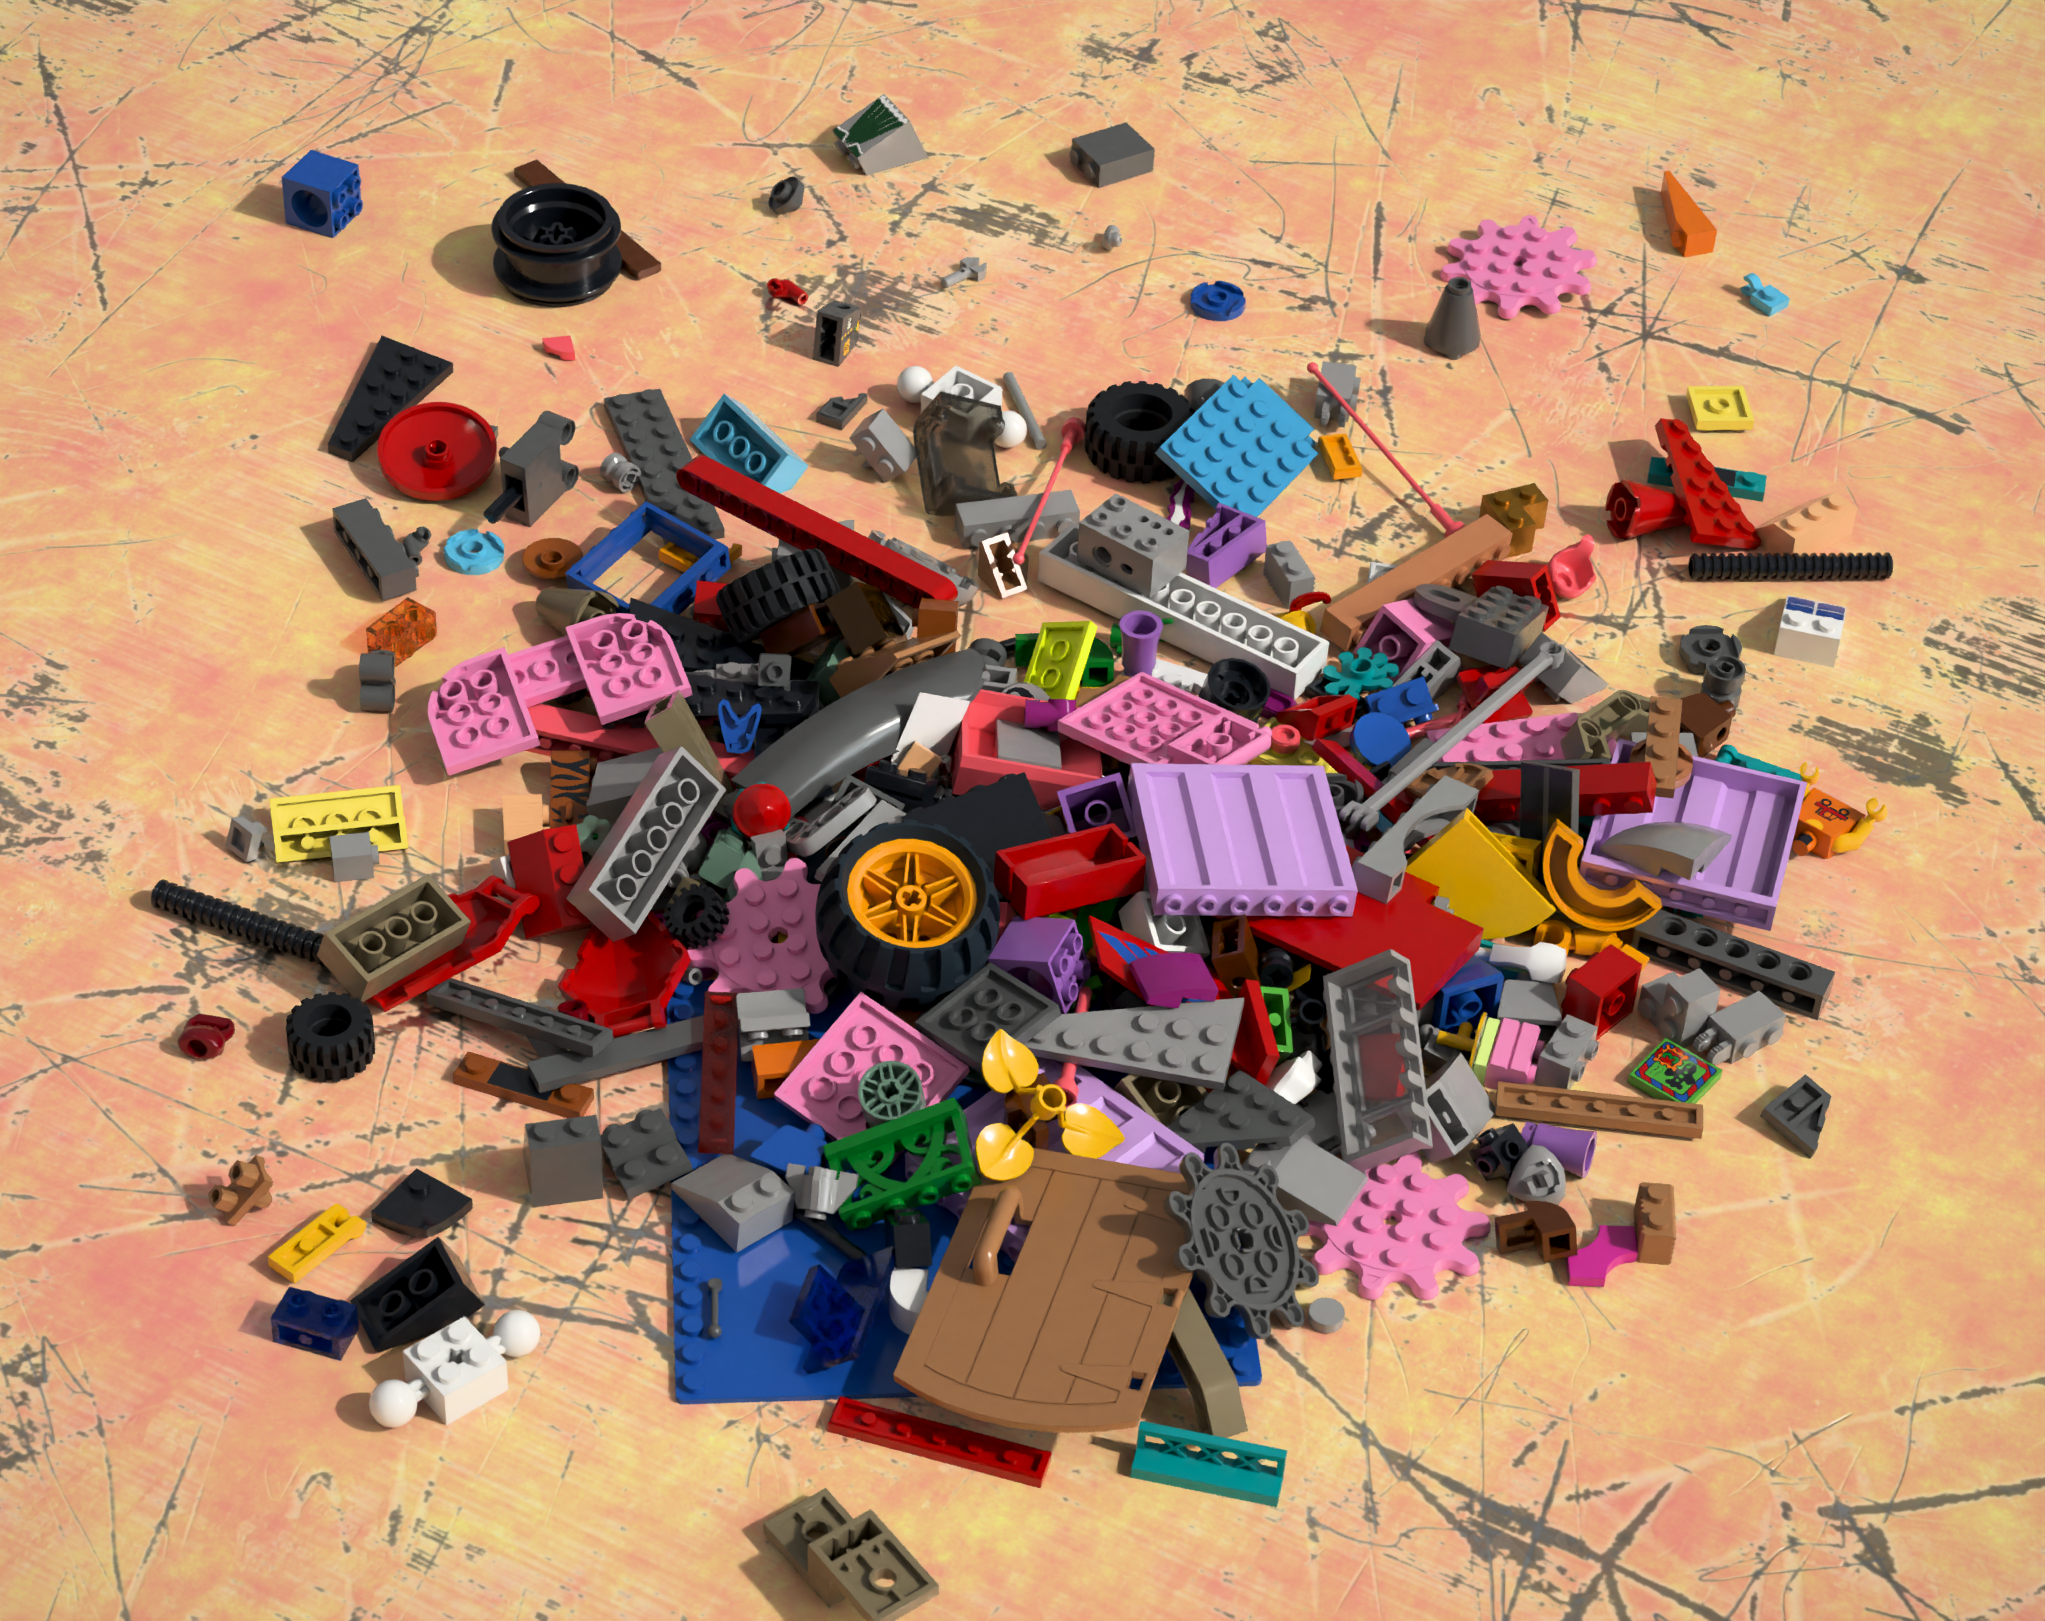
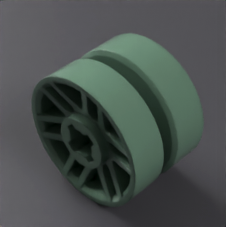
M898 1061L878 1063L868 1069L860 1080L858 1096L865 1121L870 1128L926 1108L921 1080L915 1070L905 1063Z

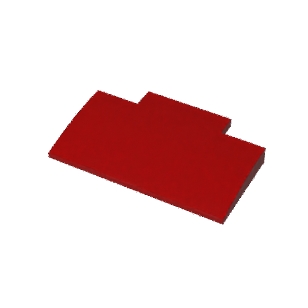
M1345 845L1352 868L1358 856L1362 857L1365 853ZM1405 872L1401 890L1387 904L1357 892L1353 917L1246 916L1252 935L1333 972L1392 949L1410 960L1417 1011H1420L1479 950L1484 928L1431 905L1436 900L1440 887ZM1211 915L1220 920L1236 917L1225 915ZM1394 975L1365 986L1397 1001L1396 994L1392 993L1388 987V980L1393 979Z

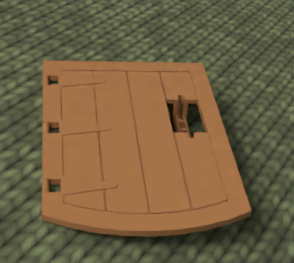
M1033 1148L1034 1156L1030 1167L1015 1179L994 1181L985 1178L979 1173L982 1183L973 1187L894 1371V1381L917 1396L942 1408L976 1420L1005 1427L1063 1433L1104 1432L1137 1427L1179 1315L1181 1303L1186 1296L1194 1271L1178 1270L1173 1263V1254L1178 1247L1185 1244V1236L1180 1224L1169 1217L1163 1208V1202L1171 1192L1178 1191L1188 1195V1185L1183 1175L1176 1172ZM1014 1215L1015 1223L1031 1227L1011 1276L998 1274L997 1254ZM973 1258V1269H970L968 1267ZM1163 1294L1175 1295L1171 1307L1160 1304ZM1132 1377L1143 1379L1139 1391L1128 1388Z

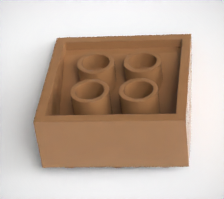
M958 631L909 639L897 644L894 641L889 642L878 651L869 649L858 658L853 659L850 656L843 659L836 665L838 670L829 678V681L842 698L888 674L944 655L961 635Z

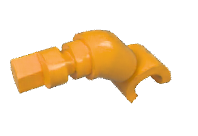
M1547 920L1538 925L1535 933L1534 945L1539 942L1557 945L1566 950L1567 957L1569 950H1572L1573 954L1593 955L1595 952H1601L1608 945L1612 944L1641 963V972L1650 959L1628 944L1623 946V941L1617 938V933L1614 931H1599L1588 927L1575 928L1570 931L1569 927L1561 921Z

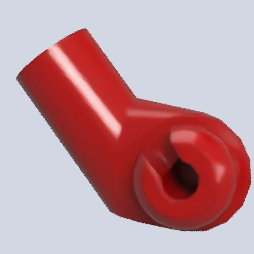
M772 278L767 283L769 294L775 298H791L799 305L805 304L808 300V293L790 280Z

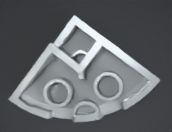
M1654 822L1625 829L1615 834L1601 845L1600 851L1656 877H1659L1664 870H1667L1687 880H1691L1697 872L1703 873L1729 843L1732 835L1698 824Z

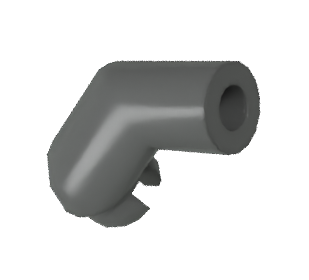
M423 526L418 527L415 532L409 534L403 541L406 555L410 560L413 559L417 566L422 562L420 552L429 544V539L431 538L430 530Z

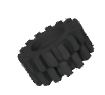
M700 883L699 887L696 884H690L689 891L684 887L680 889L682 894L679 897L676 894L671 897L674 903H667L665 908L669 912H664L663 918L666 920L664 924L670 933L684 947L688 948L690 945L692 949H698V944L705 947L708 946V939H711L712 942L718 939L715 934L717 932L722 934L725 931L722 924H728L729 919L726 915L730 914L726 903L712 887H707L706 884ZM704 909L698 919L689 923L695 913Z

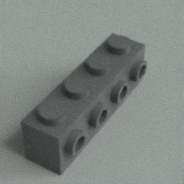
M366 498L332 508L334 532L382 601L417 590L416 577H419L417 564L413 559L410 560L403 544L396 541L391 527L383 523L377 508L373 509Z

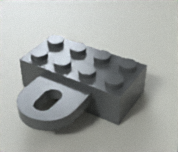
M1421 584L1416 587L1413 597L1414 604L1422 610L1456 622L1449 645L1450 650L1503 669H1507L1520 658L1539 636L1549 606L1541 604L1542 601L1533 596L1521 597L1515 595L1513 590L1504 586L1492 587L1478 598L1446 586Z

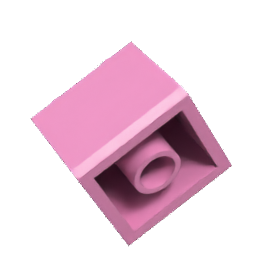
M1413 598L1383 604L1353 653L1357 656L1359 648L1367 647L1372 651L1371 660L1374 659L1373 656L1377 653L1386 654L1387 663L1396 664L1399 668V673L1395 677H1385L1391 679L1394 684L1436 640L1449 649L1455 625L1448 619L1422 610L1414 604Z

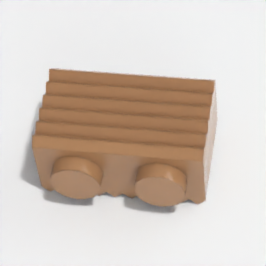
M1642 1182L1639 1184L1633 1212L1638 1251L1636 1261L1647 1264L1669 1265L1671 1264L1675 1240H1677L1674 1187L1671 1184Z

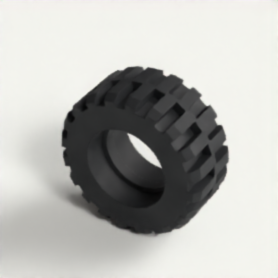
M1128 381L1123 382L1120 386L1116 384L1109 386L1106 391L1102 390L1088 405L1085 427V452L1094 466L1097 465L1101 472L1104 474L1109 473L1114 479L1119 480V478H1122L1130 483L1142 481V484L1151 483L1153 480L1158 482L1165 481L1168 476L1174 477L1178 474L1160 459L1155 452L1195 413V410L1186 397L1182 394L1178 395L1177 391L1170 387L1168 389L1164 388L1159 383H1154L1153 385L1147 384V381H1139L1138 383Z
M813 548L784 556L733 580L732 583L725 585L723 589L718 591L716 603L732 638L738 643H747L758 640L761 632L808 605L825 601L840 592L841 589L824 552Z

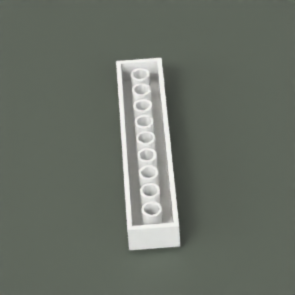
M1074 522L1039 552L1038 581L1118 619H1121L1129 612L1137 610L1152 612L1160 617V619L1172 618V624L1163 625L1160 639L1213 664L1228 658L1246 660L1256 665L1265 673L1271 688L1292 697L1294 700L1305 691L1306 686L1314 682L1323 673V669L1327 664L1329 641L1186 574L1180 573L1149 598L1077 561L1079 525Z

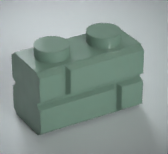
M732 827L719 829L699 869L700 877L723 889L728 888L735 872L744 859L749 844L745 836L738 835L732 830Z

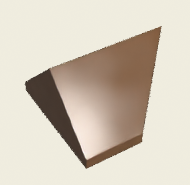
M1008 532L979 542L978 576L1000 599L1028 589L1026 583L1029 557L1024 553V562L1021 565L1013 563L1012 557L1015 553H1018L1019 547L1009 538Z

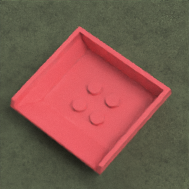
M981 689L975 699L969 704L952 743V794L963 795L977 785L987 786L998 782L1001 777L1007 774L1014 773L1018 775L1025 772L1040 809H1053L1061 806L1057 791L1103 778L1101 751H1097L1093 747L1059 732L1061 770L997 759L994 731L996 720L1024 724L1025 700L1039 699Z

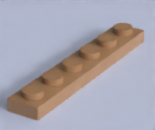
M1500 1081L1497 1083L1495 1115L1702 1138V1104Z

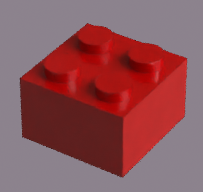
M1612 944L1608 945L1601 952H1595L1587 963L1579 969H1573L1566 978V994L1561 1004L1563 1009L1562 1021L1568 1014L1597 1026V1041L1633 1012L1642 964Z

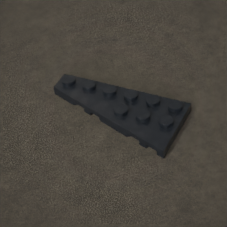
M630 598L628 614H635L636 620L647 623L652 620L666 630L673 641L685 672L716 670V664L730 662L757 664L759 662V655L767 653L764 646L751 641L738 643L727 632ZM791 656L790 680L806 681L813 664Z

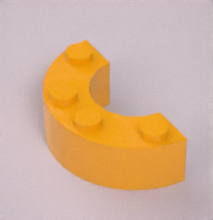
M1555 820L1544 843L1543 875L1552 900L1567 917L1590 929L1620 931L1642 924L1662 908L1661 898L1636 879L1632 880L1625 887L1616 890H1600L1588 884L1580 875L1577 867V859L1584 846L1583 838L1560 820Z

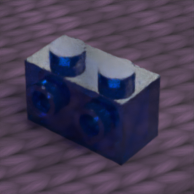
M290 1286L270 1318L273 1342L338 1361L342 1360L359 1330L357 1305Z

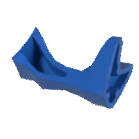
M722 699L719 702L718 715L720 721H715V725L722 730L727 752L739 754L750 751L762 712V707L759 703L752 705L744 715L738 717L732 710L728 700Z

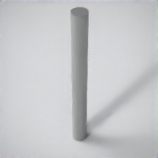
M1006 372L1003 375V380L1020 415L1026 422L1027 430L1036 448L1039 450L1044 449L1047 442L1012 372Z

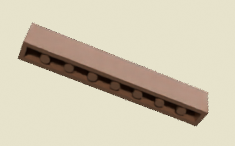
M1485 514L1327 607L1324 611L1320 632L1344 651L1350 650L1359 644L1383 604L1413 598L1416 587L1421 584H1435L1453 588L1458 584L1465 583L1471 577V574L1487 560L1502 561L1507 557L1511 549L1510 542L1513 533L1491 516Z

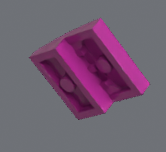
M1175 952L1151 955L1134 960L1129 966L1147 1004L1179 1009L1183 997L1214 1002L1219 991L1200 954Z

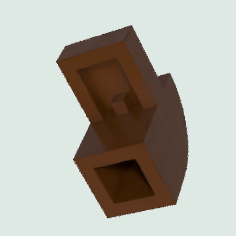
M1041 1073L1026 1088H1036L1038 1085L1044 1087L1050 1084L1044 1073ZM1013 1088L1005 1096L1004 1124L1010 1126L1016 1134L1033 1115L1030 1109V1102L1035 1094L1019 1095ZM1057 1114L1051 1120L1043 1121L1038 1119L1021 1139L1029 1143L1032 1148L1048 1150L1049 1127L1046 1123L1058 1119Z
M1544 1201L1524 1202L1523 1212L1494 1218L1496 1247L1500 1254L1535 1247L1543 1262L1578 1255L1576 1225L1568 1212L1559 1205Z

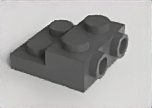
M661 1108L655 1111L643 1110L636 1115L633 1121L622 1126L619 1124L609 1125L605 1128L603 1134L600 1135L602 1155L629 1200L693 1171L689 1158L679 1144L674 1129Z

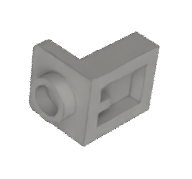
M782 829L750 837L751 850L755 853L764 880L770 881L778 878L788 861L786 834Z

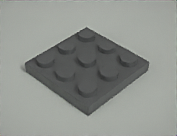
M990 962L916 1020L915 1024L917 1030L924 1036L982 1073L981 1064L984 1050L998 1030H1004L1010 1037L1024 1045L1057 1019L1061 1012L1058 1004Z

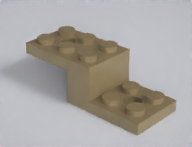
M827 1488L763 1523L765 1535L829 1608L847 1599L866 1621H895L939 1595V1584L871 1509L853 1519ZM811 1531L824 1532L826 1534L819 1539L807 1536ZM883 1578L891 1579L894 1584L889 1587H881L875 1584V1582Z

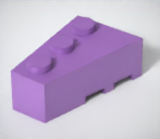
M1218 503L1214 516L1212 518L1209 517L1205 522L1206 528L1202 533L1199 532L1188 547L1186 573L1188 576L1213 588L1220 586L1266 552L1265 520Z

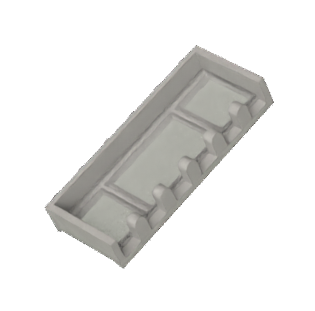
M1389 949L1323 976V999L1326 1004L1328 1018L1326 1028L1330 1036V1061L1333 1066L1335 1080L1333 1090L1337 1098V1124L1341 1134L1342 1146L1340 1153L1343 1161L1362 1173H1367L1366 1170L1421 1149L1433 1148L1410 960Z

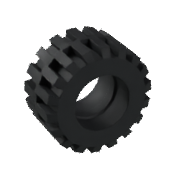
M328 992V995L319 993L315 994L312 999L305 998L301 1001V1006L295 1005L291 1009L292 1014L288 1015L286 1019L288 1053L291 1065H294L295 1070L299 1074L304 1073V1076L310 1080L318 1078V1082H326V1080L340 1082L341 1078L346 1077L350 1079L355 1077L354 1073H362L366 1069V1065L371 1064L373 1054H375L373 1018L368 1006L362 1005V1000L357 997L351 999L350 995L345 993L342 995H336V992Z

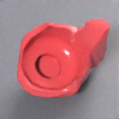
M1586 534L1580 542L1567 546L1562 551L1555 553L1550 559L1548 571L1553 589L1560 597L1566 599L1577 598L1585 593L1594 583L1596 574L1590 560L1594 549V541L1591 535Z

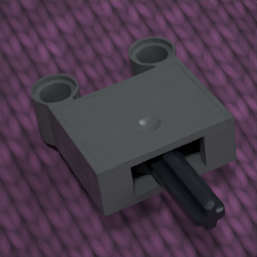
M546 410L542 412L537 422L511 448L505 446L500 448L499 457L503 493L484 511V517L488 519L489 523L495 524L505 516L531 527L566 491L571 490L575 486L579 476V468L574 464L561 460L560 445H567L574 436L576 425L573 420Z

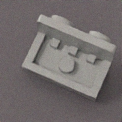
M803 988L739 993L736 995L740 1051L743 1062L751 1061L753 1045L809 1040L808 1028L810 1027L809 1013H806L805 991Z

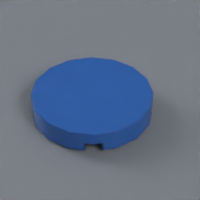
M1215 281V284L1208 285V282H1204L1194 287L1191 292L1190 305L1194 313L1204 319L1228 321L1242 315L1245 310L1246 298L1243 296V291L1232 283Z
M1371 712L1363 715L1350 732L1349 741L1354 755L1363 765L1367 763L1373 768L1388 761L1391 764V769L1411 750L1410 737L1404 726L1394 717L1385 713Z

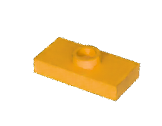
M1347 433L1319 436L1318 446L1333 480L1362 477V466Z

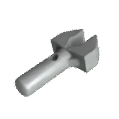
M966 257L960 260V270L943 277L941 284L944 288H948L967 278H972L979 282L985 279L987 263L985 262L979 266V257Z

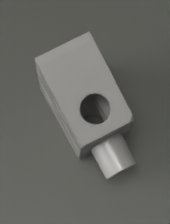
M1527 971L1519 973L1516 976V980H1506L1503 986L1497 1019L1501 1021L1503 1018L1517 1020L1520 1024L1525 1022L1538 1025L1541 1029L1539 1040L1545 1041L1544 1044H1548L1562 1023L1553 985L1547 982L1532 981Z

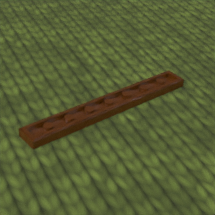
M537 159L514 168L515 177L527 187L547 183H565ZM621 230L616 245L621 252L622 267L637 280L660 272L661 262Z

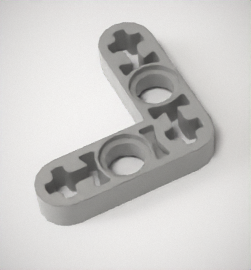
M862 785L855 788L812 823L793 817L789 819V828L782 830L786 834L787 851L806 857L821 849L876 803L877 799L869 787Z

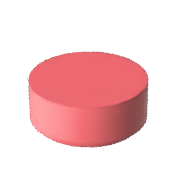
M1278 725L1271 729L1270 748L1273 751L1281 754H1290L1299 748L1300 733L1296 728L1290 725Z

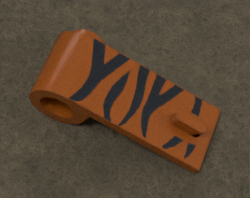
M551 750L550 828L577 825L583 823L584 818L589 815L586 802L589 799L590 776L595 775L597 757L590 756V750Z

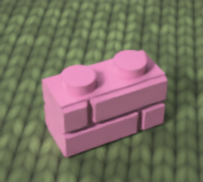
M1508 1018L1501 1019L1487 1064L1484 1085L1487 1088L1496 1090L1498 1081L1526 1085L1527 1083L1534 1084L1538 1064H1534L1533 1061H1539V1056L1543 1051L1545 1041L1539 1040L1541 1029L1538 1025L1525 1022L1520 1024L1519 1021Z

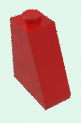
M1487 560L1471 574L1478 598L1492 587L1504 586L1513 590L1515 595L1521 597L1533 596L1542 601L1541 604L1549 606L1542 632H1545L1561 617L1547 564Z

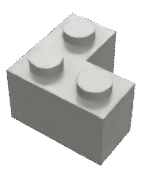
M1700 968L1681 977L1673 971L1642 985L1637 1009L1644 1018L1648 1019L1661 1032L1664 1038L1685 1048L1692 1045L1698 1035L1706 1031L1709 1016L1716 1013L1721 989Z

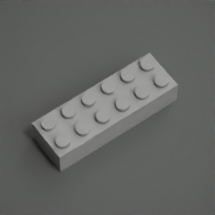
M682 746L658 755L566 899L611 941L615 942L636 934L726 791V788Z

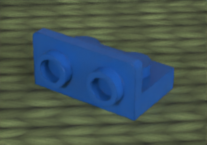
M1424 676L1364 697L1369 713H1385L1394 717L1402 725L1414 720L1416 725L1433 719L1432 714L1440 710L1438 704H1433Z

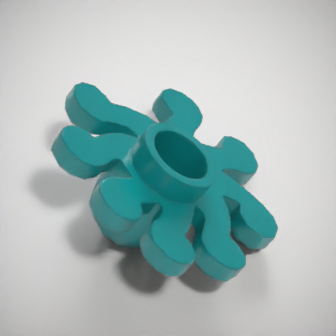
M1367 647L1357 650V659H1354L1353 654L1350 652H1342L1338 657L1339 662L1342 664V672H1337L1336 667L1332 665L1325 666L1323 669L1324 677L1333 681L1325 686L1326 695H1338L1339 691H1346L1345 694L1351 695L1359 702V693L1378 689L1385 690L1393 687V681L1385 677H1395L1399 673V668L1396 664L1387 663L1388 659L1384 653L1375 654L1373 656L1374 659L1371 660L1372 651Z

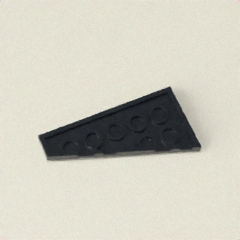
M381 336L328 442V452L354 462L379 439L383 428L394 416L420 403L453 373V363Z
M686 674L693 695L684 699L699 726H714L715 721H720L718 704L722 699L729 701L732 710L738 717L744 715L752 705L759 703L762 707L760 720L765 725L800 724L808 718L816 706L815 695L774 689L769 686L744 684L739 681L715 679L710 676L703 677ZM649 710L602 725L603 729H614L615 723H631V728H644V722Z

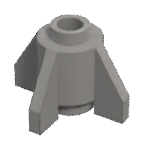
M788 1163L786 1180L789 1187L795 1192L797 1207L805 1210L804 1217L825 1220L826 1213L835 1214L856 1190L858 1174L840 1171L839 1180H836L837 1171L809 1166L808 1175H805L806 1166Z

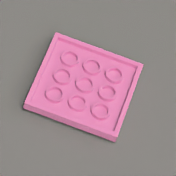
M860 992L776 1090L774 1097L775 1100L809 1124L815 1123L823 1127L827 1136L833 1141H837L870 1128L863 1115L858 1096V1087L861 1078L872 1066L885 1061H898L913 1068L921 1080L926 1107L947 1100L970 1070L969 1066ZM904 1150L894 1153V1157L891 1164L885 1171L881 1173V1175H884L886 1173V1171L891 1167V1165L896 1161V1159L901 1155V1153ZM882 1158L877 1159L876 1162L879 1163Z

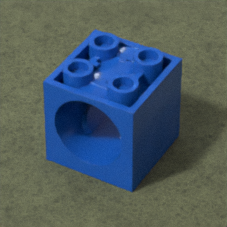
M310 150L281 177L286 224L334 238L362 211L363 201L361 200L359 164Z

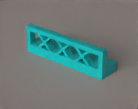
M1140 1421L1137 1447L1130 1478L1277 1507L1284 1479L1287 1450ZM1146 1436L1160 1438L1165 1443L1158 1444L1146 1441ZM1185 1445L1198 1446L1201 1451L1188 1450ZM1221 1453H1234L1236 1456H1238V1458H1227ZM1264 1459L1277 1462V1468L1262 1465L1258 1460Z

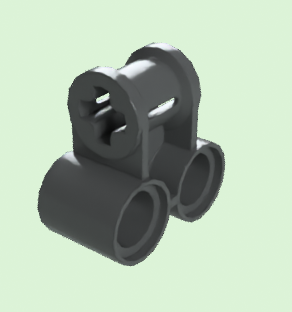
M375 650L369 653H361L359 662L361 710L394 711L396 679L394 678L395 654L393 652Z

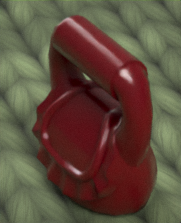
M199 1013L186 1022L183 1032L178 1036L177 1044L179 1049L193 1058L203 1060L214 1059L216 1056L222 1055L225 1042L235 1034L234 1022L230 1018Z

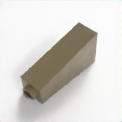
M677 690L653 704L644 723L663 753L682 746L726 788V791L717 803L719 805L722 799L734 792L735 789L680 690Z

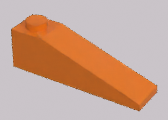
M1669 170L1664 171L1661 198L1673 246L1677 248L1684 258L1712 253L1717 229Z

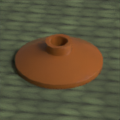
M546 538L530 544L523 552L522 562L525 569L534 576L544 579L565 578V573L572 565L583 558V552L578 545L569 540Z

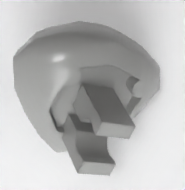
M1531 1145L1517 1162L1510 1177L1507 1191L1509 1194L1525 1202L1544 1201L1559 1205L1565 1197L1566 1180L1564 1168L1555 1155L1544 1146Z

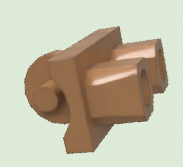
M255 1155L249 1163L237 1160L230 1168L228 1174L231 1181L229 1186L215 1185L208 1193L212 1207L223 1212L227 1224L235 1226L254 1206L264 1209L272 1203L273 1199L269 1189L273 1186V1180L265 1170V1159L263 1157Z

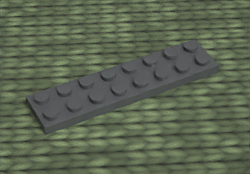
M648 389L642 392L619 394L604 398V408L628 462L635 464L641 470L638 484L645 500L713 539L724 538V526L714 505L686 492L677 481V471L690 462L692 457L661 389ZM662 538L663 541H664V543H665V545H666L668 542H670V541H668V540Z

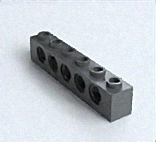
M1659 910L1650 919L1635 927L1631 944L1633 948L1648 956L1651 961L1685 973H1690L1700 968L1715 984L1746 995L1760 991L1776 1006L1818 1020L1830 996L1835 971L1663 910Z

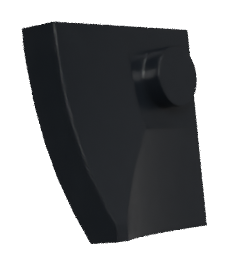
M416 1168L371 1211L373 1222L387 1229L412 1237L428 1238L443 1232L458 1222L473 1209L472 1198Z

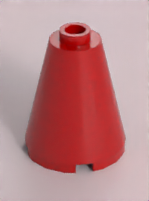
M1621 480V482H1615L1608 493L1606 501V511H1610L1611 520H1606L1607 526L1611 534L1616 538H1632L1685 524L1684 517L1687 513L1679 505L1676 494L1634 481Z

